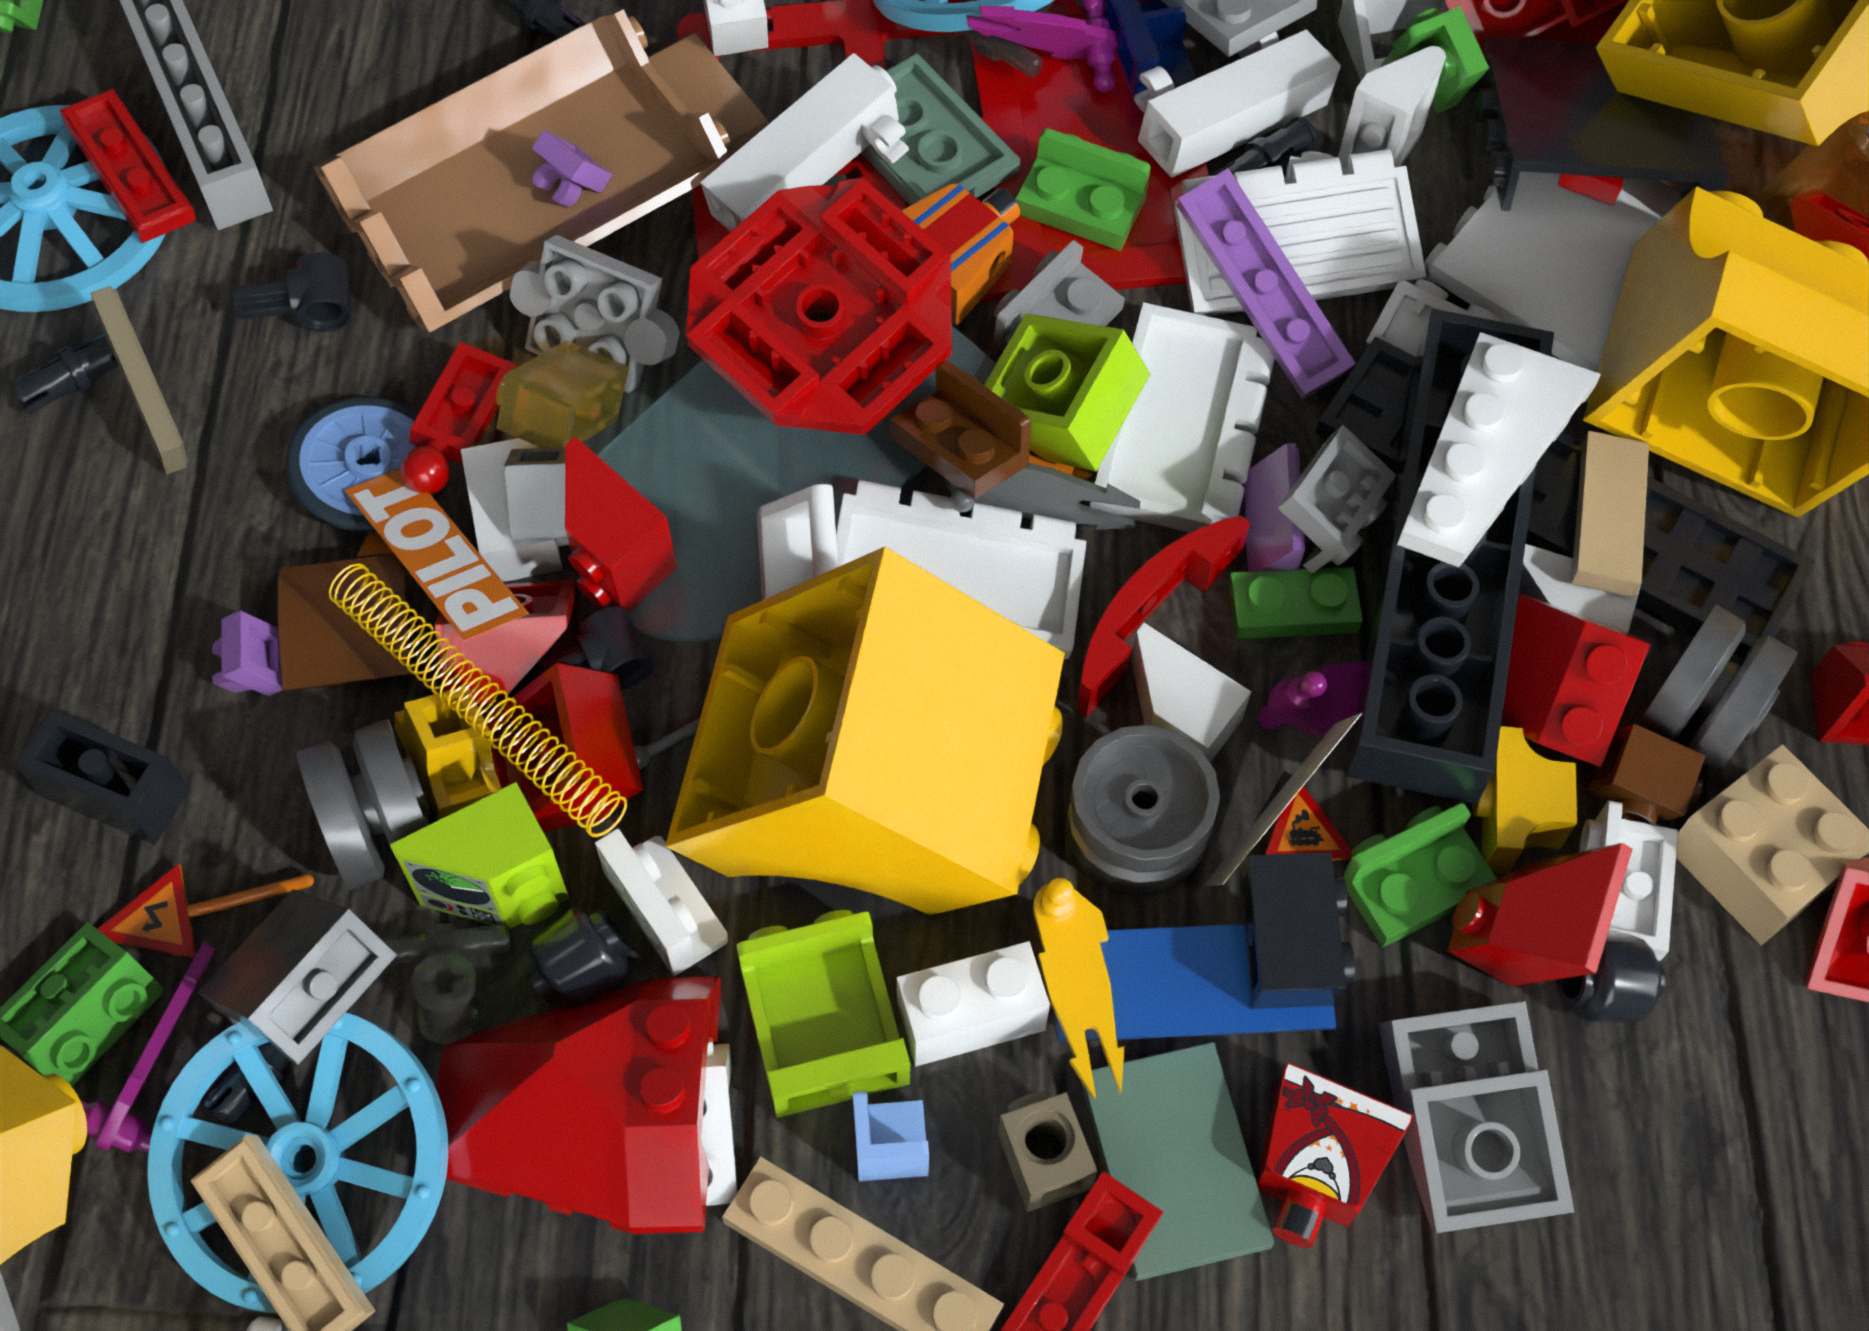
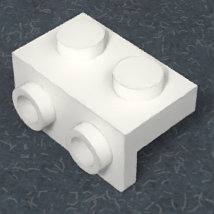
M1608 800L1595 820L1587 819L1581 834L1579 852L1618 843H1624L1632 848L1608 934H1631L1644 939L1655 952L1657 960L1661 961L1669 952L1678 830L1621 819L1622 803Z

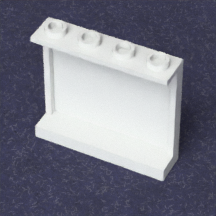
M1520 171L1510 211H1501L1497 189L1494 186H1489L1484 196L1485 203L1479 210L1473 206L1466 210L1454 229L1453 236L1455 238L1447 246L1440 242L1424 263L1427 275L1426 281L1440 288L1442 286L1469 304L1489 310L1501 318V322L1554 332L1552 354L1565 362L1597 372L1634 244L1681 201L1680 192L1659 180L1624 178L1622 189L1613 205H1608L1559 187L1557 185L1559 174Z

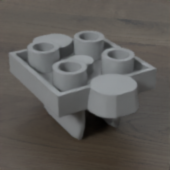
M555 235L544 242L541 261H530L513 275L509 295L511 302L518 311L531 317L525 345L526 350L628 393L640 385L644 365H655L675 355L680 335L678 326L671 316L656 308L663 278L559 235Z

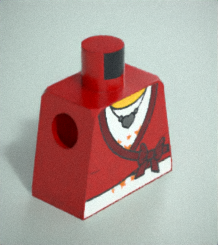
M1287 1062L1274 1089L1257 1177V1186L1261 1191L1283 1200L1272 1232L1287 1243L1302 1248H1312L1323 1218L1339 1225L1349 1226L1373 1190L1411 1125L1414 1115Z

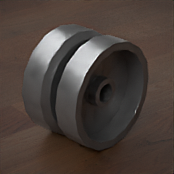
M1718 605L1714 606L1637 724L1672 740L1678 737L1694 712L1701 715L1704 719L1691 738L1688 748L1705 755L1703 765L1716 773L1722 770L1743 740L1747 742L1756 731L1780 693V690L1777 688L1798 654L1797 651L1767 635L1758 639L1753 644L1739 665L1730 661L1729 659L1745 635V621Z
M388 719L355 730L353 748L361 770L360 774L353 775L343 751L330 740L297 752V760L318 823L338 871L349 890L383 878L385 860L377 835L385 832L389 844H392L430 825L427 815L432 813L410 756L404 757Z
M1152 725L1121 727L1097 739L1079 760L1072 784L1070 805L1066 819L1069 846L1083 870L1105 887L1132 895L1163 892L1186 880L1203 859L1220 801L1216 771L1198 746L1178 732Z

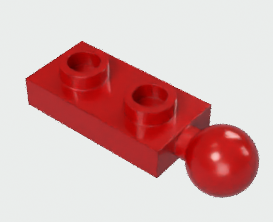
M460 342L410 428L409 443L417 447L406 453L400 466L401 478L410 490L417 493L434 494L445 487L451 473L448 459L463 464L461 449L478 445L514 380L515 363Z

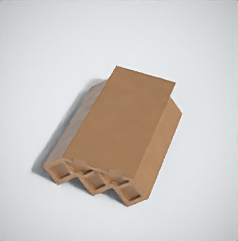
M624 9L607 12L312 167L351 233L358 232L368 250L367 254L389 287L395 286L407 306L408 314L418 328L430 333L509 290L513 275L530 261H541L544 242L549 238L559 235L587 247L701 184L702 180L769 125L768 120L696 33H691L647 57L644 48L648 46V42L642 27L633 16L627 17ZM544 129L576 144L613 174L601 193L582 185L578 201L573 206L566 207L552 199L560 187V178L555 182L550 191L537 187L532 183L536 170L542 164L548 162L532 149Z

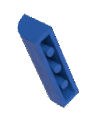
M1243 924L1107 930L1108 941L1100 943L1111 983L1117 1040L1332 1030L1336 1028L1334 1006L1251 1009ZM1052 1007L1057 1042H1067ZM1086 1030V1041H1100L1095 1030Z

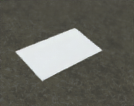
M1362 713L1339 721L1332 726L1203 887L1223 885Z

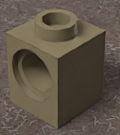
M1036 1092L1010 1103L1007 1107L1009 1112L1000 1115L998 1137L1026 1211L1030 1212L1091 1190L1098 1171L1067 1092L1048 1098L1046 1092ZM1047 1133L1058 1139L1062 1145L1063 1152L1053 1159H1040L1030 1153L1025 1141L1034 1134Z

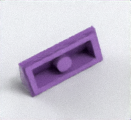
M1286 443L1250 468L1247 481L1243 483L1245 519L1250 522L1246 537L1248 572L1297 570L1300 567L1305 551L1304 533L1277 508L1300 477L1299 448H1296V443Z

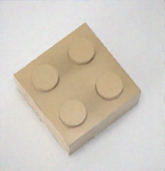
M1782 744L1687 820L1678 832L1676 858L1762 946L1837 884L1844 862L1864 859L1869 854V829Z

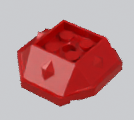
M863 177L838 181V185L803 186L778 190L690 267L686 325L688 346L775 426L865 435L935 371L937 365L951 356V253ZM817 312H827L834 315L832 319L825 322H815L808 319Z

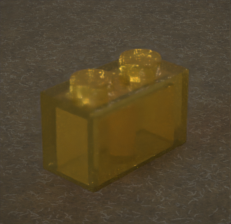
M566 340L505 374L499 384L496 401L501 405L496 429L541 448L565 447V444L574 436L583 443L618 420L629 366Z

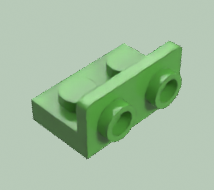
M1461 6L1440 14L1438 8H1432L1416 15L1406 23L1408 29L1402 36L1392 42L1393 49L1381 64V67L1430 46H1437L1443 49L1446 53V58L1432 100L1434 110L1438 114L1456 106L1489 69V66Z
M1044 128L1039 137L1037 159L1015 200L1020 208V216L1121 251L1146 201L1151 167L1147 162L1138 160L1127 153L1115 152L1086 142L1075 135L1063 134L1049 128Z
M1464 803L1458 804L1444 812L1440 806L1431 807L1410 820L1406 825V831L1389 839L1383 833L1374 835L1361 842L1351 851L1350 855L1352 858L1343 875L1347 893L1382 948L1455 912L1458 904L1465 897L1466 891L1497 879L1464 829L1471 815Z
M87 922L0 1008V1038L41 1074H57L73 1086L163 994V987L128 952Z

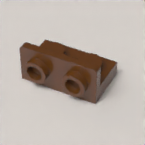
M946 360L936 367V392L890 419V438L975 500L1029 465L1031 422L1028 416L1017 406L1009 404L982 385L977 378L968 375Z

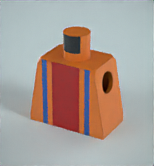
M949 184L902 210V212L951 253V322L955 326L963 321L1011 263L1014 232L1009 224L1020 216V208L1014 197L1004 189H997L981 202L960 184Z

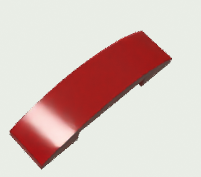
M1241 515L1220 520L1181 537L1148 560L1118 591L1100 619L1087 650L1077 704V711L1087 718L1126 677L1132 647L1126 643V640L1185 579L1205 593L1242 554L1250 526L1248 520Z
M1103 1171L1063 1231V1237L1001 1331H1090L1164 1212Z

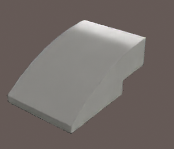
M1526 1001L1378 1023L1395 1107L1414 1115L1403 1139L1417 1188L1433 1233L1574 1213L1548 1070L1538 1069Z

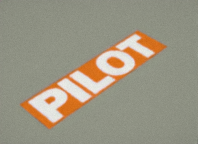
M400 468L344 490L463 641L529 614L429 493L414 492L404 484Z

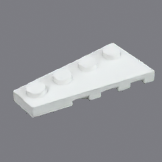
M1480 332L1397 545L1460 567L1501 513L1506 502L1518 486L1523 484L1535 468L1537 461L1552 441L1554 442L1566 427L1580 404L1584 403L1594 390L1601 374Z

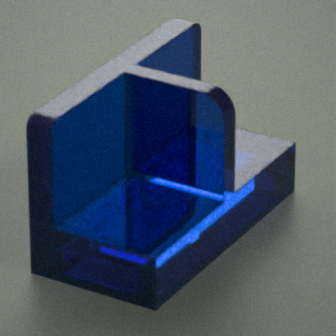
M1104 0L1102 17L1109 21L1110 29L1117 34L1118 46L1115 49V53L1133 100L1136 94L1148 89L1139 79L1140 74L1157 66L1162 67L1169 74L1175 88L1196 79L1194 69L1183 44L1186 14L1182 7H1168L1161 0L1138 2V0Z

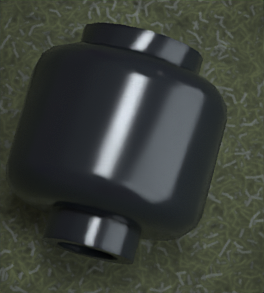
M571 908L531 941L529 954L535 969L528 974V978L537 992L550 1005L554 1006L562 999L574 1008L582 1007L602 997L625 978L629 970L626 954L632 950V946L619 927L600 908H596L591 913L582 908Z
M1608 934L1595 974L1556 979L1560 997L1579 1018L1591 1023H1632L1644 1020L1655 1008L1658 998L1664 991L1665 972L1663 966L1657 960L1655 952L1644 939L1631 934Z

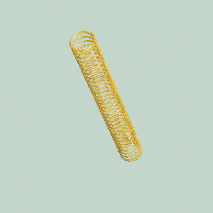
M360 563L349 565L336 575L329 588V598L331 601L335 602L339 608H342L347 615L351 616L354 622L359 623L362 629L367 630L371 637H375L378 644H382L385 650L391 652L395 659H399V662L406 666L410 673L415 674L419 681H423L424 685L432 689L436 696H440L443 703L448 704L452 711H456L458 716L465 719L469 726H473L478 734H482L484 740L490 742L494 749H498L503 757H508V761L516 765L519 772L525 773L527 779L532 780L537 788H542V792L546 796H551V800L555 804H560L562 811L568 812L571 819L577 820L580 827L586 828V832L591 837L605 835L619 823L627 809L626 798L621 797L618 791L611 792V785L608 783L602 784L603 779L601 776H593L594 770L592 768H585L583 760H576L575 752H567L568 747L566 744H559L558 737H550L549 729H542L541 722L533 721L532 714L525 713L523 706H516L514 698H508L506 691H499L497 683H491V678L483 675L481 668H474L475 664L473 661L466 660L464 653H458L456 646H451L448 639L442 638L439 631H433L431 624L425 623L423 617L417 616V612L414 609H409L407 602H401L399 595H394L391 588L385 587L383 581L377 580L375 574L369 573L370 571L365 565ZM359 566L353 568L343 576V578L340 580L336 587L335 595L333 598L331 590L333 584L338 579V577L349 568ZM364 569L365 574L351 583L344 594L343 600H337L338 589L344 579L355 570ZM369 576H373L375 581L367 584ZM365 577L360 588L352 596L346 598L353 585ZM377 583H380L383 588L375 591ZM374 584L368 596L354 605L363 590ZM385 590H388L391 595L383 598ZM382 591L376 603L362 612L366 603L375 594ZM355 597L351 606L345 607V602ZM393 597L397 598L399 602L391 605ZM390 598L384 610L376 617L370 619L375 609L386 599ZM363 604L360 612L353 614V608ZM401 604L405 605L407 610L401 611L399 614H397L399 612ZM398 605L392 617L384 624L378 626L385 614ZM371 611L368 619L361 621V615ZM409 612H413L415 617L406 621ZM406 613L400 624L392 631L386 633L390 625L399 616ZM379 618L375 628H369V622ZM417 619H421L423 624L414 628ZM414 620L409 630L395 640L400 630L410 621ZM387 625L384 634L377 635V629ZM425 626H428L431 629V632H428L424 634L422 637H420L425 629ZM422 627L418 636L407 646L403 647L407 639ZM396 631L392 642L385 643V637ZM433 633L437 634L439 639L429 644ZM430 635L427 642L423 645V647H421L417 652L412 654L414 648L418 645V643L426 636ZM405 637L400 649L393 650V644ZM441 641H445L447 643V647H444L438 652H436L441 644ZM438 642L436 648L432 651V653L429 656H427L424 660L420 661L424 653L432 645ZM413 645L408 656L401 657V652ZM449 648L454 649L455 654L449 656L447 659L444 660V658L447 656ZM446 650L442 658L435 665L429 668L431 662L437 657V655ZM421 652L416 664L410 665V658ZM457 656H462L464 661L458 663L450 670V668L454 665ZM454 657L448 668L437 676L444 664ZM431 658L425 670L418 672V665ZM466 663H470L472 669L467 670L455 681L450 693L442 694L443 687L453 682L461 674ZM440 664L433 678L426 679V673ZM462 665L458 673L451 680L446 682L451 673L456 668ZM474 671H479L480 677L475 678L463 689L457 701L451 702V695L467 684ZM448 672L441 686L434 687V681ZM470 673L465 682L454 690L458 682ZM482 678H487L488 684L484 685L472 696L466 708L459 709L460 702L474 693L480 685ZM478 680L476 686L463 697L467 689ZM490 686H495L497 692L492 693L481 703L475 715L468 717V710L485 697ZM440 688V693H437L435 689ZM486 688L483 695L471 705L475 697ZM499 693H504L505 699L491 709L483 723L476 724L477 716L483 714L493 705ZM495 695L490 704L480 712L485 703ZM444 696H448V701L444 699ZM507 701H512L514 706L501 715L492 730L484 732L485 725L501 713ZM457 703L456 708H454L451 704ZM503 703L498 712L489 719L495 709ZM520 708L522 715L511 721L500 738L493 739L494 731L505 725L512 717L515 709ZM460 711H465V716H463L460 713ZM511 712L510 715L506 718V720L498 726L499 722L505 717V715ZM524 716H529L531 719L530 723H527L515 734L509 745L501 747L503 739L517 729ZM474 718L473 723H470L468 719ZM517 720H519L518 723L514 726V728L511 729V730L507 733L508 729H509ZM532 724H538L539 730L527 738L517 753L510 755L511 747L525 737ZM477 726H482V731H479ZM527 728V730L522 734V736L516 740L519 734ZM542 731H546L548 737L532 750L527 760L519 762L520 754L534 744ZM491 733L490 739H488L485 736V734ZM536 735V737L531 741V743L525 747V745L531 740V738H533ZM555 739L556 746L545 753L535 768L527 770L529 761L533 760L544 750L549 740ZM499 741V747L496 746L493 742ZM542 744H544V745L540 748V750H539L536 754H534V753L537 751V749H538ZM559 747H564L565 753L551 764L545 775L536 778L538 769L553 757ZM508 748L507 754H505L502 751V749ZM567 755H573V762L568 764L558 774L553 783L545 786L547 776L559 768ZM517 756L516 762H513L510 757ZM576 763H581L582 769L571 777L564 789L553 794L555 785L569 774ZM525 764V770L521 769L519 765ZM590 770L591 777L579 786L570 799L562 801L565 791L569 790L580 779L584 771ZM533 771H534L533 778H532V777H530V776L528 775V772H533ZM599 778V786L588 794L580 806L571 809L574 799L586 790L593 779ZM543 779L542 785H539L536 780ZM608 786V793L596 803L591 812L580 817L582 808L593 800L600 788ZM552 787L551 793H548L545 788ZM561 794L560 800L556 801L554 796ZM613 794H616L618 796L606 802L609 796ZM620 799L623 800L624 808L618 819L603 832L592 833L591 827L600 824L608 818L616 809ZM617 800L608 814L593 824L598 814L611 802ZM570 802L568 809H565L562 804ZM579 810L577 817H574L571 812ZM588 817L586 825H583L580 820Z

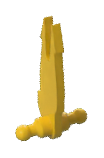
M1056 878L1037 892L1033 902L1034 917L1044 951L1039 953L1038 959L1049 1001L1074 1055V1058L1070 1059L1069 1063L1093 1100H1095L1096 1092L1085 1032L1088 1029H1093L1097 1032L1118 1093L1120 1094L1122 1091L1124 1047H1117L1111 983L1100 943L1108 941L1109 936L1102 911L1077 892L1070 881L1065 878Z

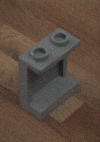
M292 889L197 993L232 1025L240 1022L259 1032L284 1056L299 1065L397 955L350 909Z

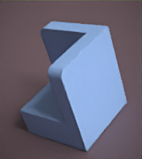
M867 1090L853 1091L859 1181L928 1176L929 1147L928 1141H926L923 1100L868 1104Z

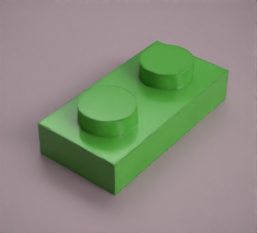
M1354 567L1319 568L1312 574L1307 569L1230 573L1228 592L1235 639L1359 633L1363 620Z

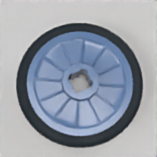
M373 397L341 400L314 412L297 428L290 440L286 453L285 468L287 479L296 498L310 513L330 525L356 532H377L344 490L400 468L406 453L417 447L409 443L410 428L419 413L395 401ZM445 487L439 492L430 494L436 502L441 497Z

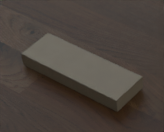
M108 286L90 292L99 322L166 475L186 468L188 459L183 441L116 289Z

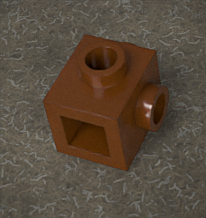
M1632 724L1615 731L1602 766L1595 767L1586 793L1606 802L1609 800L1622 803L1623 819L1656 826V824L1685 816L1695 806L1703 788V780L1698 776L1705 755L1641 726Z

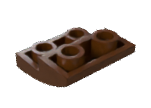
M395 554L279 568L278 633L284 691L295 692L415 676V674L410 673L406 666L399 662V659H395L391 652L386 651L382 644H378L375 637H371L367 630L362 629L359 623L354 622L351 616L347 615L342 608H339L329 598V588L336 575L349 565L360 563L369 569V573L375 574L377 580L383 581L385 587L391 588L394 595H399L401 602H407L409 609H413L409 571ZM359 566L349 568L338 577V579L333 584L331 590L333 598L335 595L336 587L340 580L343 578V576L353 568ZM357 569L344 579L338 589L337 600H343L344 594L351 583L365 574L364 569ZM369 576L367 584L375 581L373 576ZM365 577L353 585L346 598L352 596L360 588ZM377 583L375 591L383 588V586ZM374 584L363 590L354 605L368 596ZM385 590L383 598L391 595L388 590ZM382 591L375 594L366 603L362 612L376 603ZM355 597L346 601L345 607L351 606ZM393 597L391 605L398 603V599ZM390 598L386 599L375 609L370 619L376 617L384 610ZM363 604L353 608V614L359 613ZM401 604V607L397 614H399L401 611L407 610L406 606ZM398 605L385 614L378 626L384 624L392 617ZM371 611L361 615V621H366ZM409 612L406 621L410 619V616H414L413 612ZM406 613L399 616L390 625L386 633L397 627L404 619ZM379 618L369 622V628H375ZM410 622L400 630L395 640L409 630L411 627ZM387 625L377 629V635H383ZM396 631L385 637V643L392 642ZM412 635L407 639L403 647L413 641ZM405 637L393 644V650L400 649ZM413 645L403 650L401 657H407ZM414 656L409 660L410 665L415 664Z

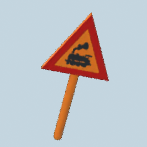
M1303 786L1277 818L1265 855L1331 852L1332 861H1350L1352 850Z

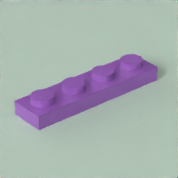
M1229 168L1178 198L1176 206L1302 400L1353 370L1356 363Z

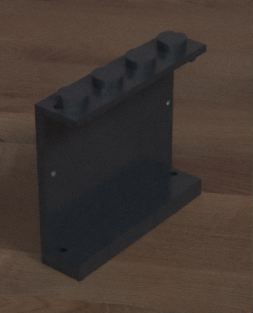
M1485 36L1482 54L1489 69L1469 92H1476L1475 122L1482 123L1483 125L1481 151L1482 154H1489L1488 184L1497 189L1501 211H1510L1520 171L1676 181L1681 200L1696 186L1708 192L1723 191L1729 173L1709 116L1617 92L1596 50V46L1599 43Z

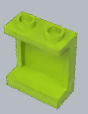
M836 910L819 916L812 925L791 930L784 926H770L753 932L748 937V940L739 942L736 945L740 969L776 1118L853 1099V1091L867 1090V1095L910 1085V1061L904 1039L899 1037L874 944L873 925L869 912L853 914L850 910Z

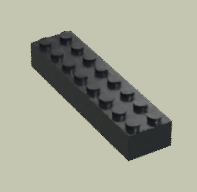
M1432 308L1416 355L1357 714H1362L1355 722L1346 777L1477 804L1495 772L1536 466L1523 484L1518 486L1506 502L1501 513L1460 567L1397 544L1480 332L1548 356L1552 354L1554 332Z

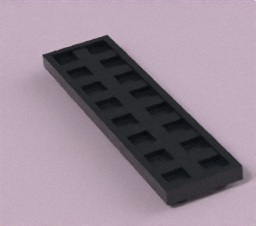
M1375 336L1319 419L1315 433L1327 439L1344 425L1397 475L1416 357ZM1561 432L1554 442L1552 441L1536 464L1526 544L1573 559L1583 442ZM1647 475L1642 584L1636 602L1696 634L1714 606L1722 607L1745 621V635L1734 651V654L1744 659L1758 639L1767 635L1773 638L1776 637L1815 561Z

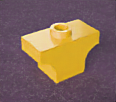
M466 686L451 695V702L458 700ZM468 688L467 691L464 693L463 697L466 696V695L470 692V689H469V688ZM450 690L442 692V694L450 693ZM434 694L405 702L404 710L394 713L395 730L407 756H410L437 821L502 789L493 764L491 743L485 741L482 734H478L474 727L469 726L465 719L458 716L456 711H452L448 704L443 703L440 696ZM472 694L460 702L459 709L467 707L473 696ZM444 696L446 701H448V696ZM457 703L451 705L456 708ZM477 704L468 710V717L475 715L478 710ZM460 711V713L463 716H465V711ZM481 714L477 716L476 724L483 723L484 718ZM474 718L468 719L470 723H473ZM487 724L485 725L484 732L490 731ZM477 726L478 730L482 731V726ZM491 733L485 734V736L488 739H490Z
M1501 726L1495 772L1478 803L1472 804L1473 816L1482 817V857L1492 872L1508 874L1522 851L1526 848L1548 847L1560 849L1577 824L1576 763L1552 761L1539 756L1527 744L1523 735V728Z

